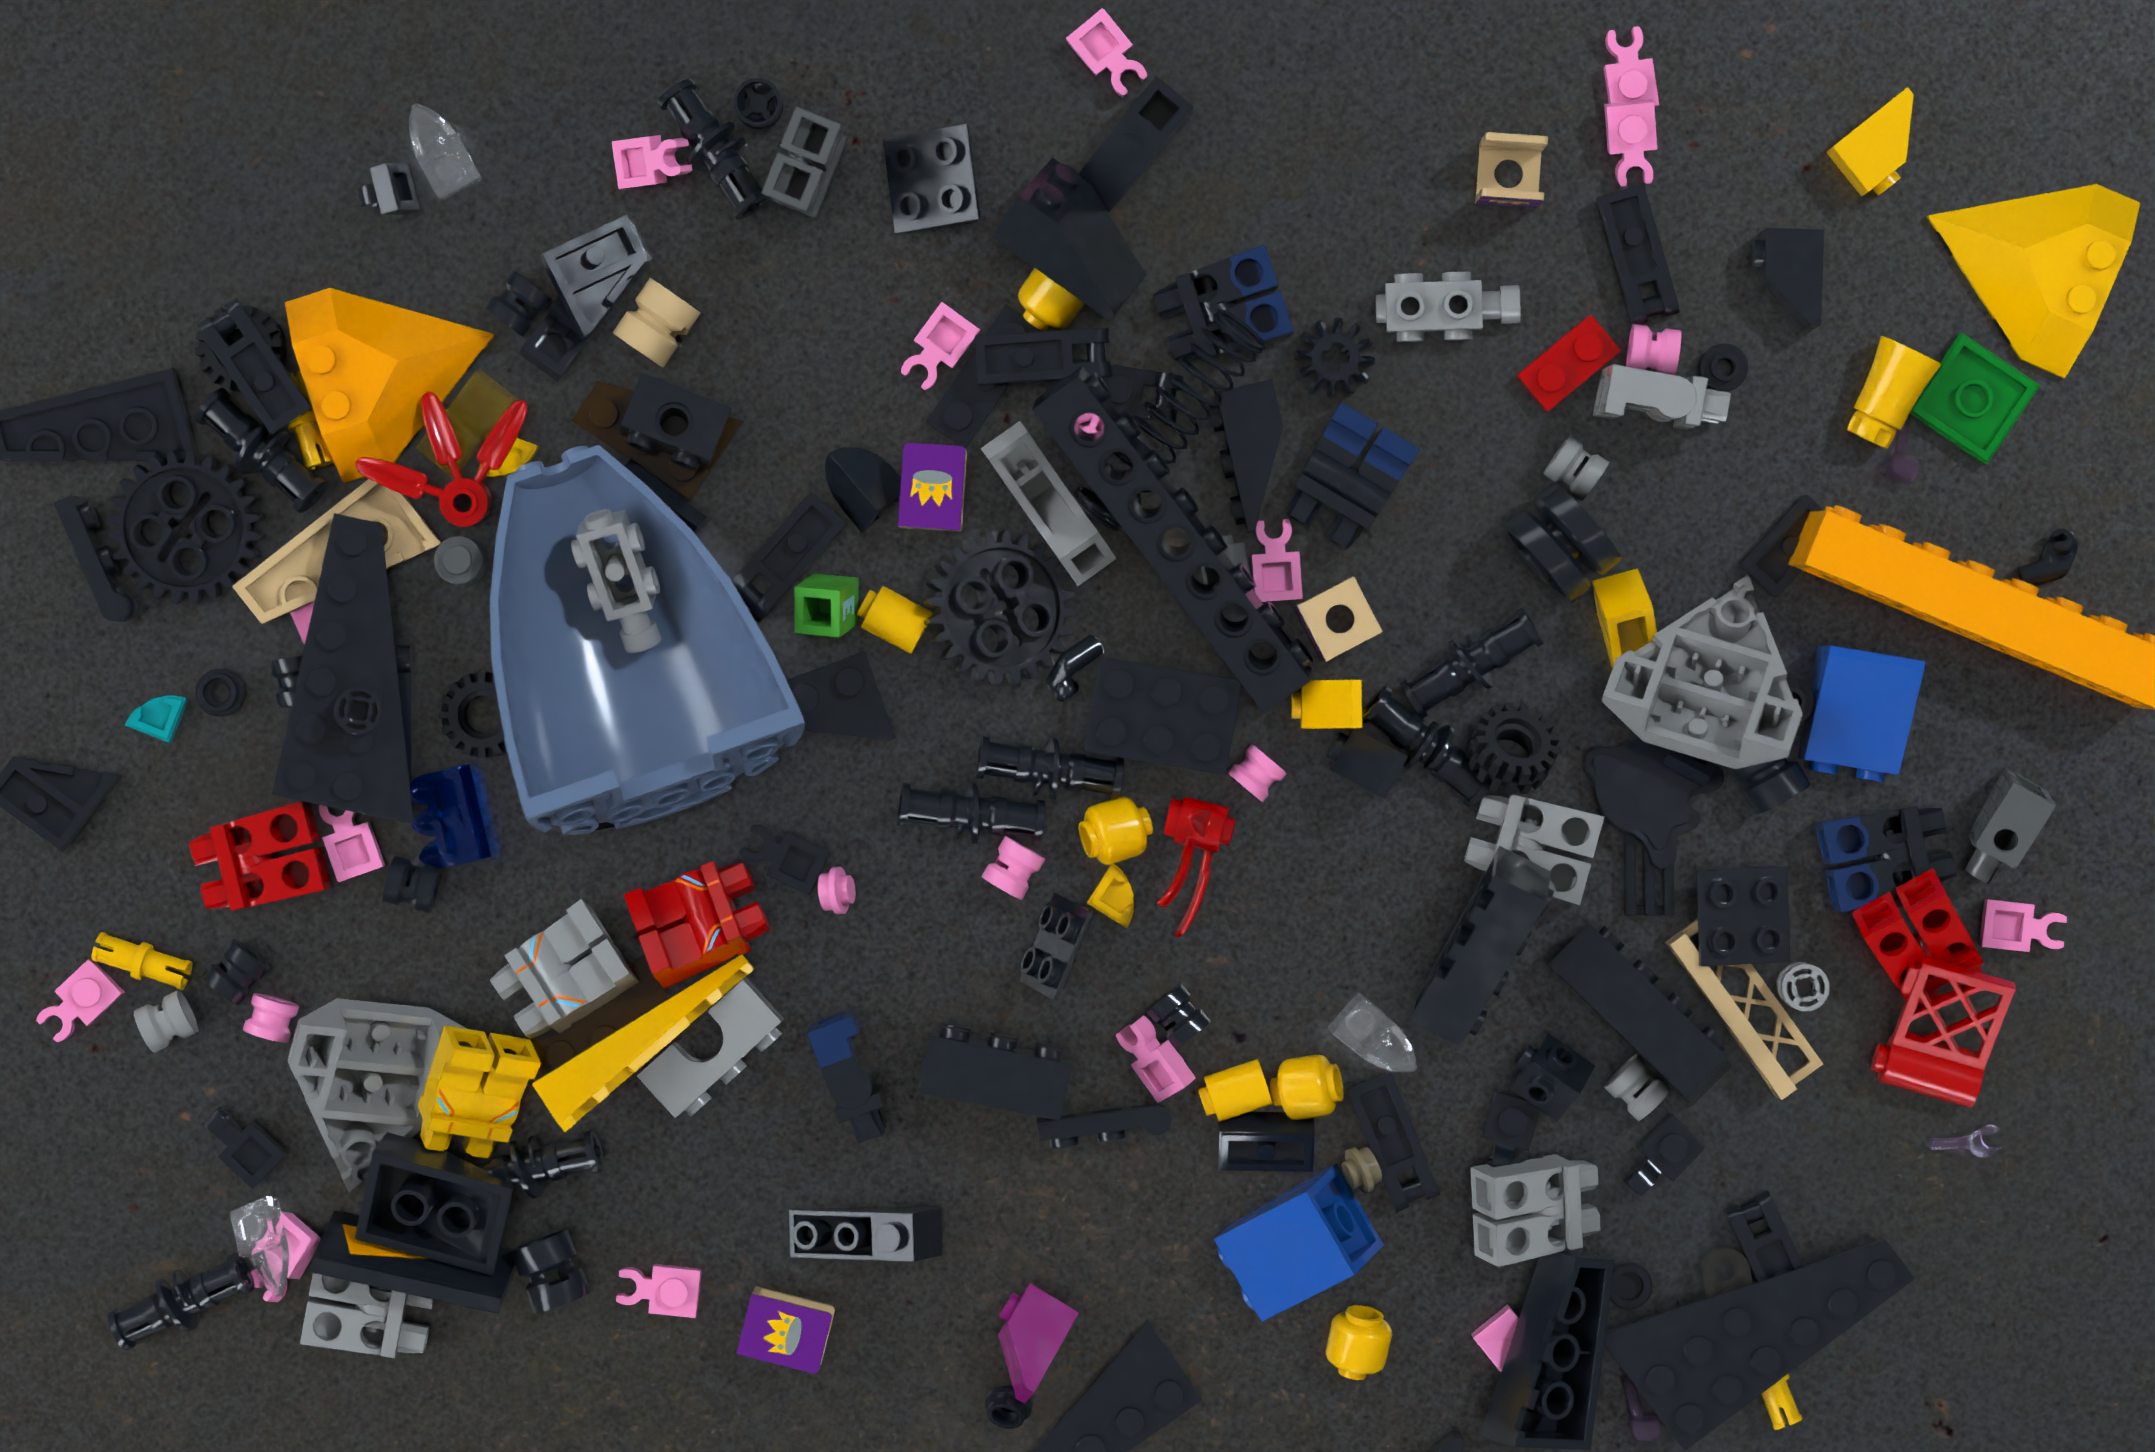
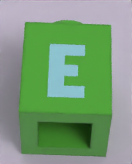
M812 574L796 585L794 633L840 638L858 625L859 578Z

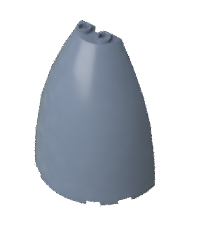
M600 445L591 448L587 446L573 447L561 455L562 462L559 464L544 467L543 462L533 461L520 466L516 473L507 476L496 534L490 592L491 663L506 749L526 820L534 829L547 832L552 829V825L560 826L563 835L589 834L598 828L599 823L604 822L614 824L616 829L625 828L659 819L710 800L731 790L730 783L743 772L747 776H755L777 762L779 757L776 751L783 744L786 747L794 746L802 736L805 727V721L773 651L729 576L695 533L644 482ZM610 509L614 513L625 509L630 524L637 523L640 527L645 544V550L640 551L646 567L653 566L660 585V594H656L653 609L647 610L649 619L656 621L662 640L650 649L637 653L626 652L619 634L622 629L620 620L615 619L607 622L604 611L599 610L595 612L591 606L587 584L593 583L588 567L579 568L577 566L571 542L577 540L576 534L579 523L584 521L583 519L592 512ZM616 534L603 537L609 543L618 541ZM624 575L619 580V583L629 586L633 584V580L629 575Z

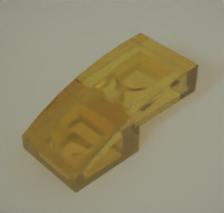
M481 369L474 372L448 409L445 410L462 450V458L457 461L460 470L483 444L503 413L517 400L514 395ZM426 433L416 446V449L452 477L448 464L440 465L437 462L428 434Z

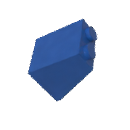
M1831 645L1816 646L1810 682L1815 704L1813 712L1803 724L1798 759L1810 760L1809 770L1837 774L1839 765L1857 768L1856 778L1879 782L1885 781L1886 773L1899 775L1926 661Z
M1337 1163L1231 1223L1214 1238L1222 1263L1234 1273L1241 1285V1292L1245 1303L1250 1309L1256 1311L1261 1322L1354 1276L1384 1246Z

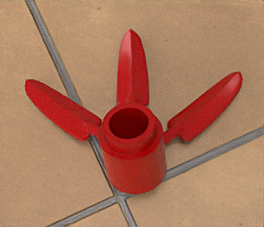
M426 392L422 397L421 404L427 434L437 462L440 465L448 464L454 481L450 482L444 489H440L427 484L428 478L424 473L372 457L363 456L358 458L355 466L358 472L368 479L403 495L418 499L422 497L424 492L440 498V509L443 516L456 526L466 527L477 524L487 517L492 507V495L489 488L483 483V480L489 469L496 471L502 466L524 424L528 405L525 400H518L511 404L497 421L477 453V461L482 463L474 478H463L457 461L462 458V450L449 417L437 395L433 392ZM461 493L467 494L472 500V506L467 512L460 511L456 506V497Z
M1186 796L1183 801L1172 798L1166 818L1163 835L1173 837L1174 843L1184 845L1180 865L1171 884L1157 902L1160 907H1167L1176 898L1184 885L1191 867L1193 847L1204 850L1193 898L1181 924L1174 934L1175 937L1184 935L1194 920L1208 886L1213 852L1218 853L1221 844L1230 846L1236 824V818L1228 817L1229 807Z

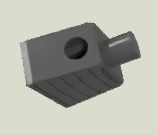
M2005 767L1968 834L1973 846L1977 849L1964 870L1975 878L1990 884L2002 862L2016 869L2056 807L2048 791ZM2002 829L2010 830L2005 838H1994L1998 831Z

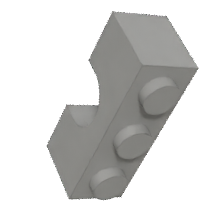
M747 977L708 1011L719 1024L723 1033V1044L717 1055L706 1059L693 1057L676 1041L637 1075L674 1118L678 1117L684 1110L690 1117L693 1116L712 1098L706 1092L710 1086L719 1078L727 1085L747 1066L741 1060L743 1056L754 1046L762 1053L782 1035L776 1026L784 1018Z

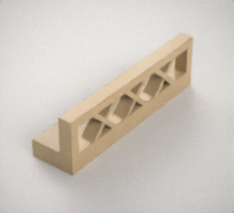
M1696 919L1667 940L1665 944L1773 1094L1783 1100L1797 1090L1795 1084L1821 1067L1823 1062L1752 964L1725 965L1742 968L1748 976L1745 997L1729 995L1721 984L1723 965L1716 966L1715 974L1709 966H1699V952L1689 939L1698 932V919ZM1754 986L1764 1000L1752 998ZM1734 1001L1744 1003L1743 1012ZM1751 1004L1768 1006L1774 1012L1776 1018L1773 1036L1757 1033L1748 1021ZM1782 1025L1787 1030L1792 1039L1780 1037ZM1762 1040L1772 1041L1770 1050ZM1778 1044L1797 1045L1808 1062L1790 1075H1787L1776 1060Z

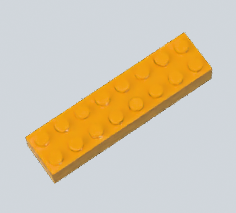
M1835 505L1834 508L1826 506L1823 511L1809 512L1799 536L1798 545L1788 565L2133 707L2155 710V635L2149 633L2141 635L2135 632L2130 635L2125 633L2128 625L2105 615H2100V617L2091 614L2088 617L2081 615L2084 607L2073 601L2056 596V599L2045 596V599L2037 597L2039 588L2015 578H2012L2011 581L2003 578L2001 581L1993 579L1994 569L1968 560L1967 563L1960 560L1957 563L1948 560L1951 552L1934 544L1923 542L1922 545L1914 542L1911 545L1903 542L1906 533L1880 523L1878 526L1872 524L1869 527L1859 523L1862 515L1849 509Z

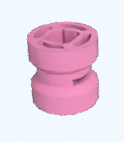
M1633 324L1628 342L1626 367L1646 370L1649 367L1651 370H1656L1659 373L1676 375L1681 348V330L1666 328L1662 332L1652 333L1646 325Z
M1005 835L998 847L999 856L994 863L988 864L981 877L1006 893L1022 900L1029 889L1028 879L1032 873L1040 870L1045 858Z

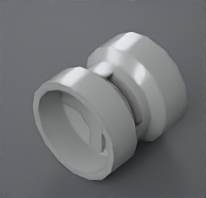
M1569 435L1543 474L1554 482L1562 481L1567 484L1570 493L1583 501L1598 482L1610 462L1599 454L1590 455L1583 450V445L1580 441ZM1582 462L1583 466L1580 468L1576 476H1573L1574 472Z
M1792 962L1779 972L1776 979V991L1779 998L1786 1005L1799 1011H1813L1827 1000L1829 981L1826 974L1820 968L1806 962Z
M179 990L164 996L162 1006L159 1004L156 1006L147 1004L134 1010V1018L140 1034L153 1053L168 1047L170 1040L174 1039L175 1035L185 1039L199 1032L194 1013L188 1001Z
M1637 1054L1628 1059L1604 1085V1088L1614 1098H1622L1627 1103V1111L1637 1121L1642 1120L1653 1111L1671 1090L1660 1077H1653L1648 1072V1065Z

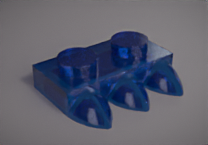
M470 764L421 775L410 782L411 801L421 805H428V808L422 810L415 817L414 825L411 824V827L422 835L435 836L436 838L423 848L419 855L420 861L426 865L430 864L446 868L491 857Z

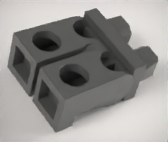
M796 106L780 145L782 150L789 152L788 157L777 153L762 194L770 197L773 202L816 218L848 139L843 136L841 124Z

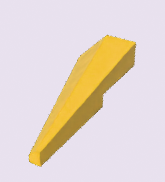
M744 955L734 958L532 1083L533 1087L559 1126L565 1132L568 1131L578 1120L604 1100L613 1090L648 1062L755 968Z

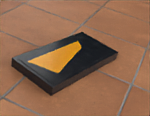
M339 1211L333 1212L312 1259L310 1272L496 1314L501 1309L516 1270L510 1249L500 1248L496 1271L492 1276L357 1240L355 1235L359 1216Z

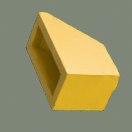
M1908 87L1826 152L1861 197L1871 189L1879 196L1901 178L1895 170L1906 162L1914 96Z
M1638 568L1592 581L1597 615L1612 669L1616 658L1630 649L1632 652H1635L1652 641L1653 635L1657 633L1653 606Z
M1311 680L1301 687L1300 690L1291 694V719H1300V728L1305 729L1362 728V680Z

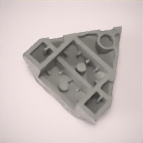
M1749 574L1734 583L1733 589L1716 600L1713 597L1654 634L1653 640L1635 652H1632L1630 649L1616 658L1602 697V702L1643 742L1733 769L1789 757L1803 714L1798 700L1793 699L1786 681L1787 672L1764 613H1760L1753 596L1754 587Z
M339 998L298 1020L288 1056V1063L304 1094L306 1103L326 1146L339 1169L348 1193L362 1182L361 1175L369 1169L372 1153L386 1132L412 1138L421 1130L423 1118L417 1105L421 1094H424L426 1081L443 1027L447 1025L465 1028L464 1026L428 1007ZM458 1042L460 1046L472 1047L467 1042Z

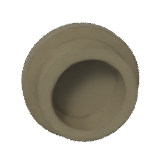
M1352 1147L1345 1151L1346 1161L1341 1163V1168L1347 1183L1353 1189L1358 1187L1365 1194L1373 1191L1374 1185L1382 1181V1173L1372 1151L1368 1147H1363L1359 1150Z

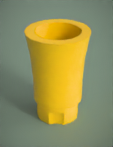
M1881 336L1866 382L1853 407L1858 411L1852 416L1847 430L1888 449L1895 437L1896 429H1902L1925 386L1942 364L1905 345Z

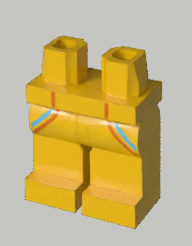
M444 1025L426 1081L424 1094H421L417 1105L423 1118L420 1137L425 1148L443 1152L448 1149L451 1138L455 1134L464 1136L462 1145L466 1153L475 1157L489 1158L498 1141L509 1142L512 1134L511 1125L517 1118L521 1098L529 1079L535 1080L541 1065L530 1039L490 1033L487 1038L484 1031ZM458 1042H467L472 1047L460 1046ZM503 1049H511L516 1052V1055L505 1053Z

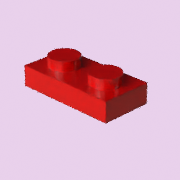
M1590 314L1516 377L1544 411L1548 412L1621 350Z

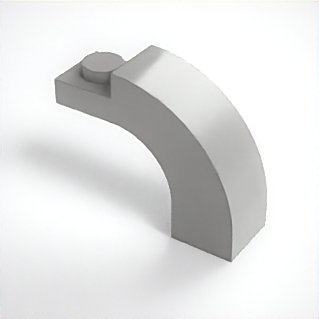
M1021 421L981 448L993 468L1077 586L1117 559Z

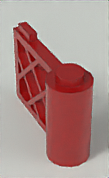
M1923 956L1919 965L1910 963L1901 986V992L1908 993L1893 1035L1889 1037L1886 1045L1878 1043L1873 1055L1871 1070L1878 1072V1082L1972 1108L1981 1088L1984 1069L2015 993V982ZM1930 974L1948 979L1954 990L1931 1000L1924 986ZM1983 989L2000 994L1995 1006L1977 1013L1968 997ZM1921 998L1923 1004L1917 1006L1918 1001ZM1961 1000L1970 1016L1946 1026L1938 1009ZM1930 1013L1939 1029L1926 1036L1907 1032L1912 1020ZM1990 1020L1988 1027L1986 1028L1984 1022ZM1976 1026L1983 1038L1979 1050L1974 1051L1958 1046L1953 1036Z

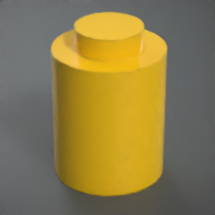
M882 586L879 593L869 590L857 615L864 618L861 625L862 629L912 654L928 626L924 625V620L933 616L934 612Z
M1258 1059L1205 1076L1206 1086L1198 1089L1206 1115L1209 1116L1216 1113L1219 1122L1273 1104Z

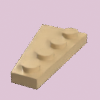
M368 479L232 587L261 624L268 623L313 602L316 596L334 513L382 524L386 569L431 550L442 542L405 495Z

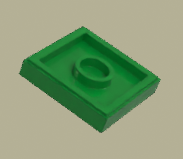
M1960 332L1939 363L1942 365L1925 386L1909 415L1983 465H1987L2040 385Z

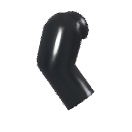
M2064 528L2053 531L2040 561L2017 567L2019 580L2039 586L2064 578L2068 574L2078 550V542L2073 532Z
M1088 635L1062 653L1048 675L1046 687L1048 692L1052 690L1057 701L1064 702L1079 691V685L1071 676L1103 654L1101 644L1093 635Z

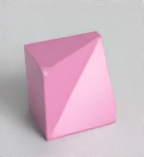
M1508 1304L1471 1333L1473 1339L1500 1372L1502 1371L1519 1320Z

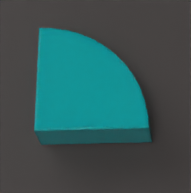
M164 695L150 699L131 713L125 726L172 743L189 698L178 695Z

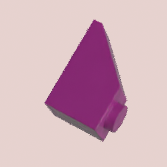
M1031 1283L1021 1295L1012 1292L999 1314V1317L1005 1320L998 1333L1016 1399L1024 1404L1034 1394L1079 1314L1076 1310Z

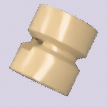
M649 278L635 299L639 307L637 311H627L612 333L664 368L678 348L675 340L677 334L687 335L701 313L674 293Z

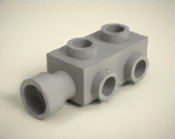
M1471 272L1442 273V281L1423 282V274L1421 273L1394 275L1395 283H1385V294L1376 295V322L1386 323V333H1396V342L1425 341V332L1444 331V340L1473 339L1472 330L1483 329V320L1500 319L1501 324L1520 323L1519 285L1500 286L1499 291H1482V281L1471 280ZM1454 296L1465 298L1467 301L1466 311L1461 314L1453 313L1449 308L1450 299ZM1409 297L1416 299L1420 306L1419 311L1411 316L1403 313L1401 309L1402 301Z
M610 509L592 512L583 519L584 521L579 523L576 534L577 540L571 542L577 566L579 568L588 567L593 583L587 584L591 606L595 612L603 610L607 622L615 619L620 620L622 629L619 634L626 652L637 653L650 649L662 640L656 621L649 619L647 610L653 609L656 594H660V585L653 566L646 567L640 551L645 550V544L640 527L637 523L630 524L625 509L614 513ZM616 534L618 541L609 543L603 537ZM624 575H629L633 580V584L625 586L620 584L619 580Z

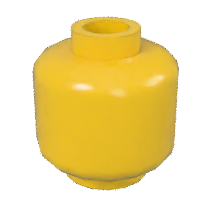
M1035 267L1018 293V299L1026 309L1023 317L1031 325L1042 331H1047L1049 326L1057 329L1069 327L1085 304Z
M1121 796L1118 799H1111L1089 807L1084 814V821L1078 825L1081 843L1088 857L1091 859L1096 857L1099 862L1105 865H1112L1141 855L1146 849L1147 835L1153 833V826L1145 807L1138 808L1131 799Z
M1316 1054L1284 1060L1279 1066L1277 1077L1270 1080V1092L1274 1105L1282 1106L1289 1118L1294 1120L1327 1116L1334 1111L1336 1103L1343 1100V1081L1337 1064H1330L1325 1056Z
M1362 1305L1349 1306L1346 1311L1335 1315L1331 1322L1325 1350L1327 1359L1331 1364L1339 1368L1338 1373L1343 1377L1352 1380H1363L1366 1378V1375L1375 1374L1384 1368L1391 1343L1392 1329L1388 1322L1384 1320V1316L1380 1311Z

